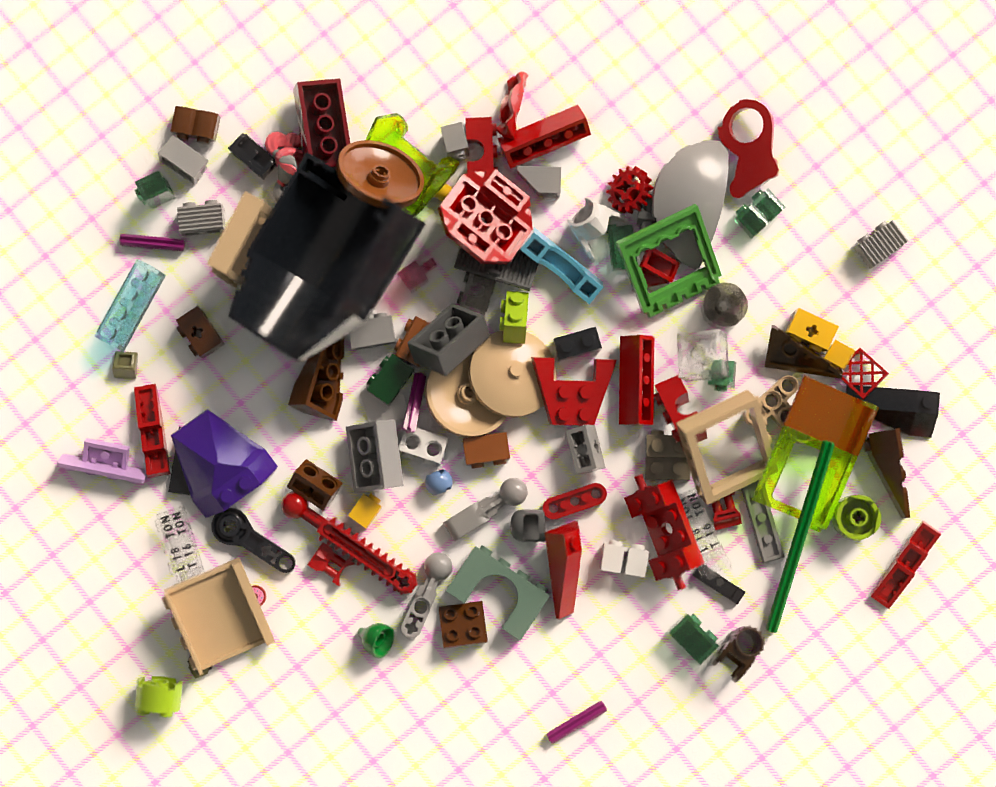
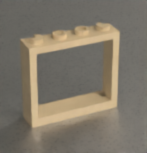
M244 191L206 263L212 268L211 272L234 288L242 285L244 278L240 275L242 269H247L244 266L248 260V257H246L248 249L272 211V208L264 200Z
M748 389L676 423L697 495L706 505L778 471L775 463L777 457L770 445L773 443L772 438L766 430L768 423L761 412L762 402L758 396L753 395ZM749 409L763 460L710 485L695 435Z

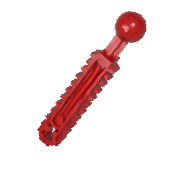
M293 491L287 493L282 498L281 510L286 517L290 519L302 518L318 529L316 532L320 534L319 541L327 538V546L334 543L335 551L341 548V555L350 554L349 560L357 559V566L363 563L364 571L370 568L372 570L371 576L378 574L379 581L386 579V586L392 584L394 592L397 591L400 595L411 594L418 585L416 573H413L410 568L402 569V562L396 565L395 557L389 560V553L380 554V547L376 550L373 549V542L367 545V538L364 537L360 540L358 538L359 532L353 535L351 527L344 529V522L337 524L338 517L333 519L324 518L309 507L307 500ZM397 571L399 572L398 576L400 578H404L405 576L409 578L407 582L410 585L406 584L403 587L400 585L401 580L396 577L395 579H393Z

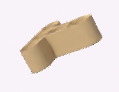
M787 375L778 379L759 397L763 405L761 412L766 419L770 417L794 443L803 444L810 441L812 437L806 435L803 440L798 439L796 430L783 425L784 422L780 417L783 411L789 412L791 405L787 400L796 393L799 386L795 377ZM784 380L791 382L792 390L790 392L783 390L782 382ZM767 395L775 397L776 404L774 407L766 404L765 399ZM748 409L744 411L743 419L746 424L753 426L752 420L749 418Z

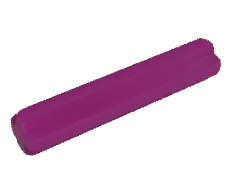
M121 234L119 238V244L126 247L181 252L185 249V241L183 239Z
M422 372L415 373L413 376L403 423V430L406 433H414L416 431L427 379L426 375Z
M603 701L595 703L546 734L550 743H556L607 712V707Z

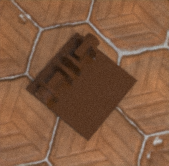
M483 601L439 607L443 649L488 643Z

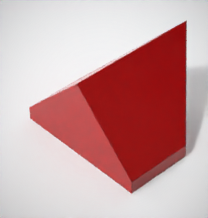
M653 248L645 250L639 267L643 272L647 286L652 287L669 282L672 283L680 262Z

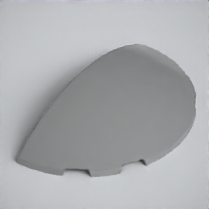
M706 140L681 148L668 163L663 165L655 181L651 206L652 216L658 222L696 204L699 207L710 242H712L726 193L729 152L721 141ZM686 230L680 233L678 237L662 242L664 246L669 247L676 255L675 259L692 269L699 270L703 259L692 230Z

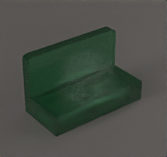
M610 224L607 226L612 271L626 270L616 242L634 233L631 224L622 226Z

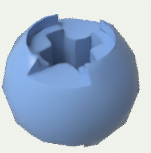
M445 469L426 476L425 486L432 495L444 493L452 488V477Z

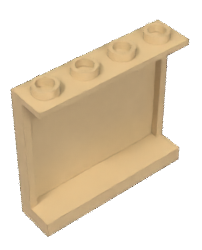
M239 557L164 589L163 604L166 610L171 609L174 616L171 617L172 624L175 630L180 629L183 636L179 638L184 650H189L191 657L188 658L193 670H198L199 675L203 674L202 670L263 643H266L267 646L275 643L273 634Z

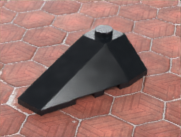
M846 385V394L878 407L873 417L874 420L894 429L900 428L901 433L908 436L932 438L939 414L940 392L877 387L863 400ZM854 386L860 392V386ZM863 386V393H866L871 387Z

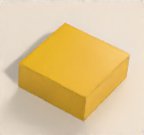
M835 340L824 359L844 371L855 350Z

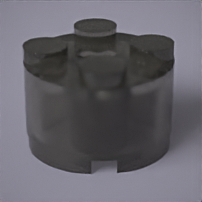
M722 282L711 287L701 301V313L704 321L717 329L734 327L745 317L748 310V300L742 289L729 282ZM723 301L726 302V306H729L725 311L719 306Z

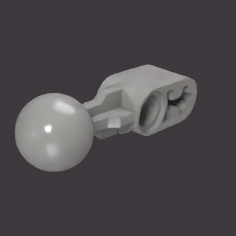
M519 478L506 479L501 484L497 495L492 498L485 497L444 521L443 524L453 541L455 542L489 521L491 517L497 514L498 509L504 505L518 506L522 504L528 495L527 486Z
M436 552L429 555L425 560L424 570L427 577L424 584L418 587L401 624V633L406 638L412 639L421 633L437 596L436 587L439 581L449 577L452 572V561L446 554ZM418 601L426 604V611L423 614H419L414 610V605ZM410 613L416 618H422L421 622L417 620L414 625L417 632L413 631L411 634H408V629L405 625L412 623L413 618L409 617Z

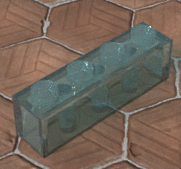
M136 259L94 337L124 352L166 275L155 267Z

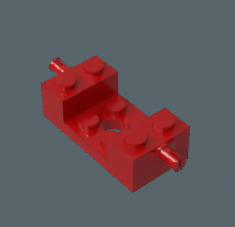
M643 474L637 475L634 479L639 490H636L634 494L624 497L631 518L642 515L658 555L648 560L656 581L673 578L677 591L685 589L686 586L681 575L705 562L673 479L655 486H647ZM666 523L671 525L672 533L667 531Z

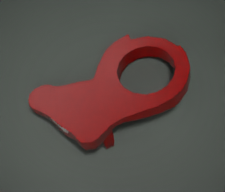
M739 100L725 114L722 127H717L722 144L738 156L735 177L729 186L730 194L734 198L745 197L751 190L765 185L771 179L777 178L780 172L778 160L773 157L774 118L771 112L757 100ZM744 110H756L763 120L761 134L752 142L743 143L738 141L733 135L732 130L734 119Z

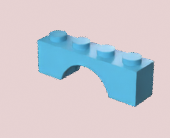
M535 227L520 247V250L536 263L544 265L558 275L575 294L588 304L604 288L603 281Z

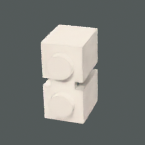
M609 540V544L604 543L600 570L621 573L624 551H626L624 574L645 578L649 551L644 550V545L631 544L630 548L622 546L623 542Z

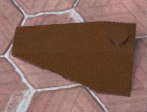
M345 336L306 360L294 383L288 403L289 406L304 414L337 421L343 401V393H340V380H343L344 372H341V359L344 358Z
M900 428L866 434L862 443L864 452L868 453V457L900 517L910 518L908 491L902 484V482H905L906 470L900 464L901 458H904Z

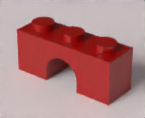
M492 117L465 118L467 143L478 144L484 150V154L479 160L467 161V173L485 172L492 169L498 171V167H494L493 158H498L497 145H493V137L497 136V124L492 123Z
M678 374L654 385L656 391L654 400L657 406L662 405L664 412H662L666 424H671L673 428L671 431L673 439L676 443L680 442L683 448L676 423L698 412L681 414L677 411L680 406L689 402L688 392ZM706 430L695 435L697 443L708 439Z

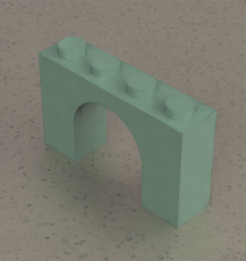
M481 545L480 548L475 546L446 592L465 603L476 585L483 578L490 575H501L508 578L517 589L518 600L502 629L521 641L549 599L550 595L547 593L549 589L539 582L534 585L528 581L530 576L521 570H518L516 573L510 569L511 564L500 557L497 560L492 557L491 554L493 552L485 546Z

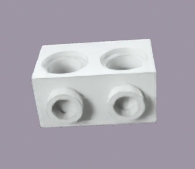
M416 428L414 433H406L404 431L399 451H402L401 456L414 460L415 456L423 458L422 463L435 467L436 463H442L449 438ZM416 437L419 441L417 448L409 449L406 445L407 439ZM430 444H437L440 447L438 455L430 456L428 454L427 448Z

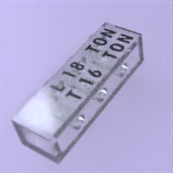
M696 488L679 494L705 562L697 567L701 578L706 577L708 581L733 570Z
M179 506L155 514L157 519L154 520L157 532L162 534L163 541H161V547L164 554H168L170 562H167L170 574H174L176 580L174 585L205 572L185 506Z

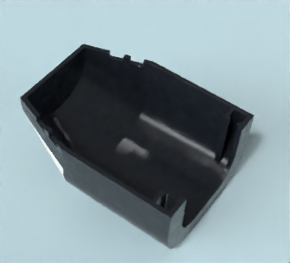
M307 152L248 249L246 257L250 258L247 269H242L240 276L244 279L241 289L235 291L228 317L285 356L302 363L369 320L426 226V223L384 196L381 200L387 208L377 207L360 200L344 187L334 168Z

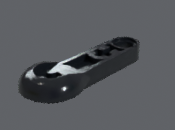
M230 507L214 515L211 522V530L219 542L226 545L241 546L282 573L291 572L295 568V557L254 530L248 518L241 510ZM233 520L235 522L233 526H236L235 531L230 530L227 532L225 530L227 526H224V523ZM271 545L273 553L277 554L279 550L282 554L273 563L271 560L274 557L270 554L264 556V551L261 549L262 546L267 547ZM284 556L292 560V566L289 569H283L279 564L280 559Z

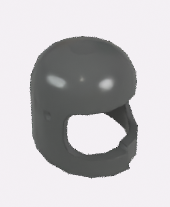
M521 509L515 511L510 520V531L513 538L521 542H545L544 510Z

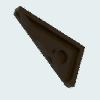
M771 325L764 367L842 379L843 371L777 326Z

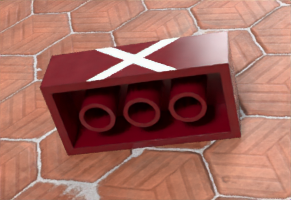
M341 79L297 82L293 88L303 158L308 152L336 170V163L340 152L345 146L350 144Z

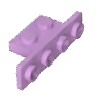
M86 438L84 441L83 457L62 454L57 461V467L67 471L76 470L85 472L88 475L106 476L112 480H126L132 484H143L148 477L146 470L128 466L130 446Z

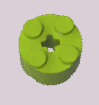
M850 495L841 498L834 506L832 523L834 529L841 536L852 540H863L872 536L879 529L881 512L871 498L864 495ZM857 513L860 516V520L855 522L852 515Z
M152 676L151 680L145 681V677L138 678L135 700L137 714L150 715V713H159L160 717H173V712H178L181 708L183 682L180 680L176 683V678L166 676Z

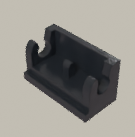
M242 133L228 147V150L263 181L277 166L275 158L247 134Z

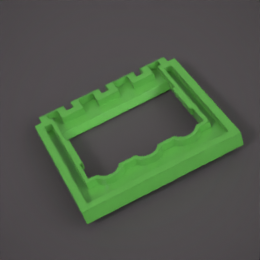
M696 204L616 242L640 309L644 314L647 313L649 318L664 312L663 304L668 310L682 303V295L688 300L702 293V285L705 290H708L720 284L718 277L722 276L699 207ZM686 230H692L705 267L649 294L643 272L638 266L635 257L647 249L651 250L659 246L660 243L668 239L672 240L678 237L680 233Z

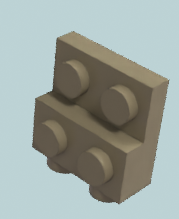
M651 430V435L647 434L645 441V479L690 480L689 465L680 442L676 443L672 435H664L663 430Z

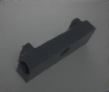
M703 564L698 566L692 574L693 577L737 605L746 593ZM719 578L723 580L721 586H718L716 583Z

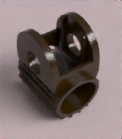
M751 625L736 628V630L731 631V634L727 636V641L722 643L716 651L710 664L715 666L718 663L721 664L725 657L730 659L737 665L731 674V680L737 683L754 664L756 656L761 655V651L764 650V645L766 644L764 642L765 636H762V631H758L757 627L752 628ZM742 632L748 633L753 639V649L749 654L744 653L738 645V638Z

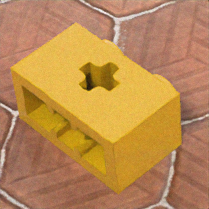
M797 308L785 332L797 341L808 344V348L812 351L821 353V351L826 352L829 350L839 326L801 308ZM812 327L813 333H815L816 335H812L811 337H809V332L806 331V329Z

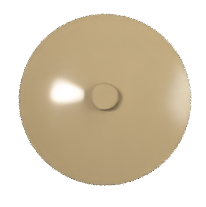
M500 330L491 334L474 350L468 368L470 386L478 401L489 411L503 417H524L534 413L544 405L531 357L553 358L548 347L531 333L526 332L525 344L503 342L504 330ZM554 361V380H556V379H557V371H556V365H555V361Z
M473 352L446 376L431 370L425 385L427 407L434 420L446 431L461 437L486 435L499 427L507 418L489 411L475 397L468 376L469 362Z

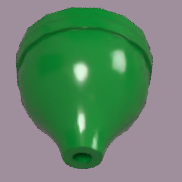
M375 623L368 627L360 628L357 632L362 641L363 648L373 657H384L393 646L395 633L394 629L389 625Z

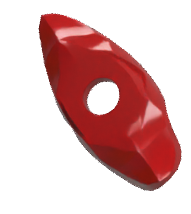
M524 71L518 72L507 80L508 93L503 98L499 109L501 123L496 127V131L509 139H515L517 116L520 111L526 80L529 76Z

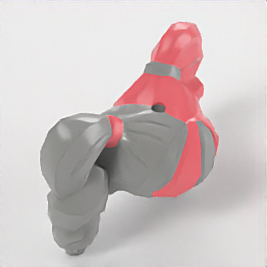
M272 132L267 135L265 140L266 150L275 158L276 165L278 166V180L273 187L272 193L276 202L284 191L283 187L287 186L303 159L302 150L296 148L302 147L300 134L288 132L286 135L281 132Z

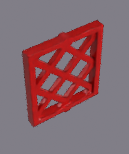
M859 347L848 363L849 372H843V376L849 375V382L843 376L841 380L864 400L889 373ZM857 354H860V361L852 362V359ZM863 355L870 361H863ZM863 364H871V371L863 372ZM852 365H860V372H852ZM874 365L881 371H874ZM882 374V377L877 382H874V375ZM852 375H860V382H852ZM863 375H871V382H863ZM863 385H871V388L866 393H863ZM854 386H860V392Z

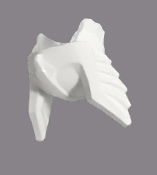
M586 197L584 199L586 201L585 205L575 213L572 220L567 219V222L570 225V230L593 263L595 258L589 247V241L606 233L608 220L627 223L628 219L624 218V215L597 204L593 198Z

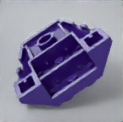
M206 409L171 434L192 501L205 518L216 515L231 507L259 487L278 468V465L264 447L249 439L248 436L236 430L209 409Z

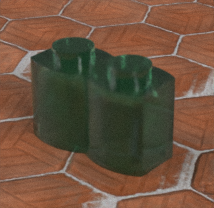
M769 188L764 192L760 189L751 197L753 202L749 206L743 204L735 212L738 216L734 221L751 239L786 208Z

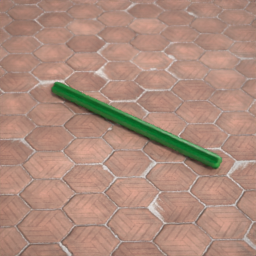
M824 440L822 442L768 617L766 630L772 633H777L833 453L835 445L831 441Z

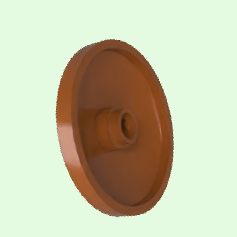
M361 140L350 143L342 149L336 163L337 175L344 187L360 200L377 207L387 208L381 200L383 196L403 208L408 207L418 200L424 187V176L417 163L400 149L383 142Z

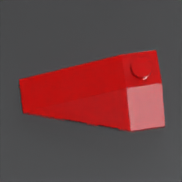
M573 521L544 532L556 619H561L574 613L582 555L578 521Z

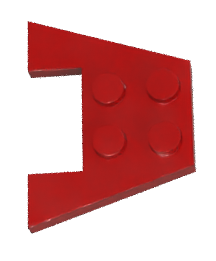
M531 357L549 424L595 425L617 360L594 359L593 381L554 380L555 358Z

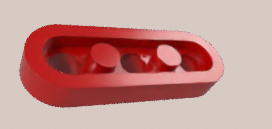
M592 483L548 498L544 502L542 510H544L547 518L559 519L602 504L607 497V491L602 484ZM593 490L599 491L600 495L598 498L591 496ZM572 497H577L579 500L576 506L570 503ZM551 504L557 505V512H550L549 507Z

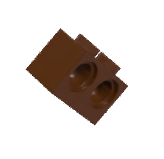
M305 459L294 471L287 488L324 511L335 499L343 483L308 459Z

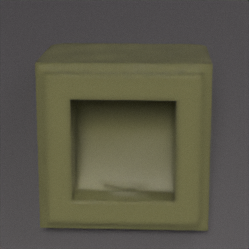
M115 352L112 367L115 378L136 379L138 352Z

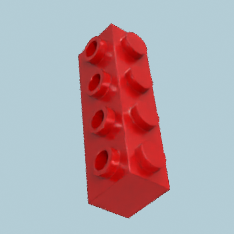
M577 104L516 130L515 139L501 136L497 140L507 164L512 169L592 134L587 118Z
M620 336L619 425H654L655 336Z

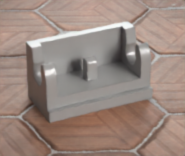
M174 135L169 138L158 152L159 161L193 185L197 183L206 171V165L209 162L207 158Z

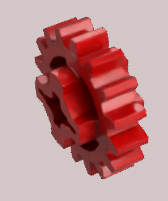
M626 166V171L620 168L618 169V176L612 175L614 181L607 183L611 186V189L606 190V193L610 195L607 200L612 203L611 207L623 214L626 212L633 214L634 209L640 212L642 204L648 205L645 201L646 198H652L649 194V191L654 188L649 184L652 179L647 176V172L637 166H634V168Z

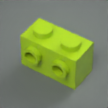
M507 291L506 300H501V313H505V317H500L499 330H504L503 342L525 344L528 292Z

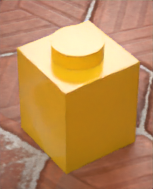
M372 493L369 496L363 494L348 516L368 529L383 508L379 504L381 500Z

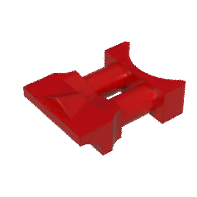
M735 492L723 497L727 510L722 511L720 499L711 503L714 512L712 521L715 531L742 524L741 514L735 508L732 497L735 495Z
M322 542L307 565L315 571L324 572L333 578L332 582L341 586L340 576L342 571L348 566L355 565V562L350 561L349 558L347 560L343 559L334 552L333 547L327 546L326 543ZM330 561L341 568L339 572L328 565Z

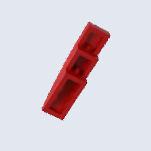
M155 383L134 387L138 429L141 434L142 452L145 455L148 478L169 475L171 474L157 385Z
M922 520L870 596L890 609L916 575L915 572L929 555L928 552L941 536V532Z

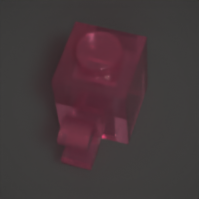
M432 257L421 266L416 261H413L397 274L412 294L429 282L426 274L435 269L437 263Z

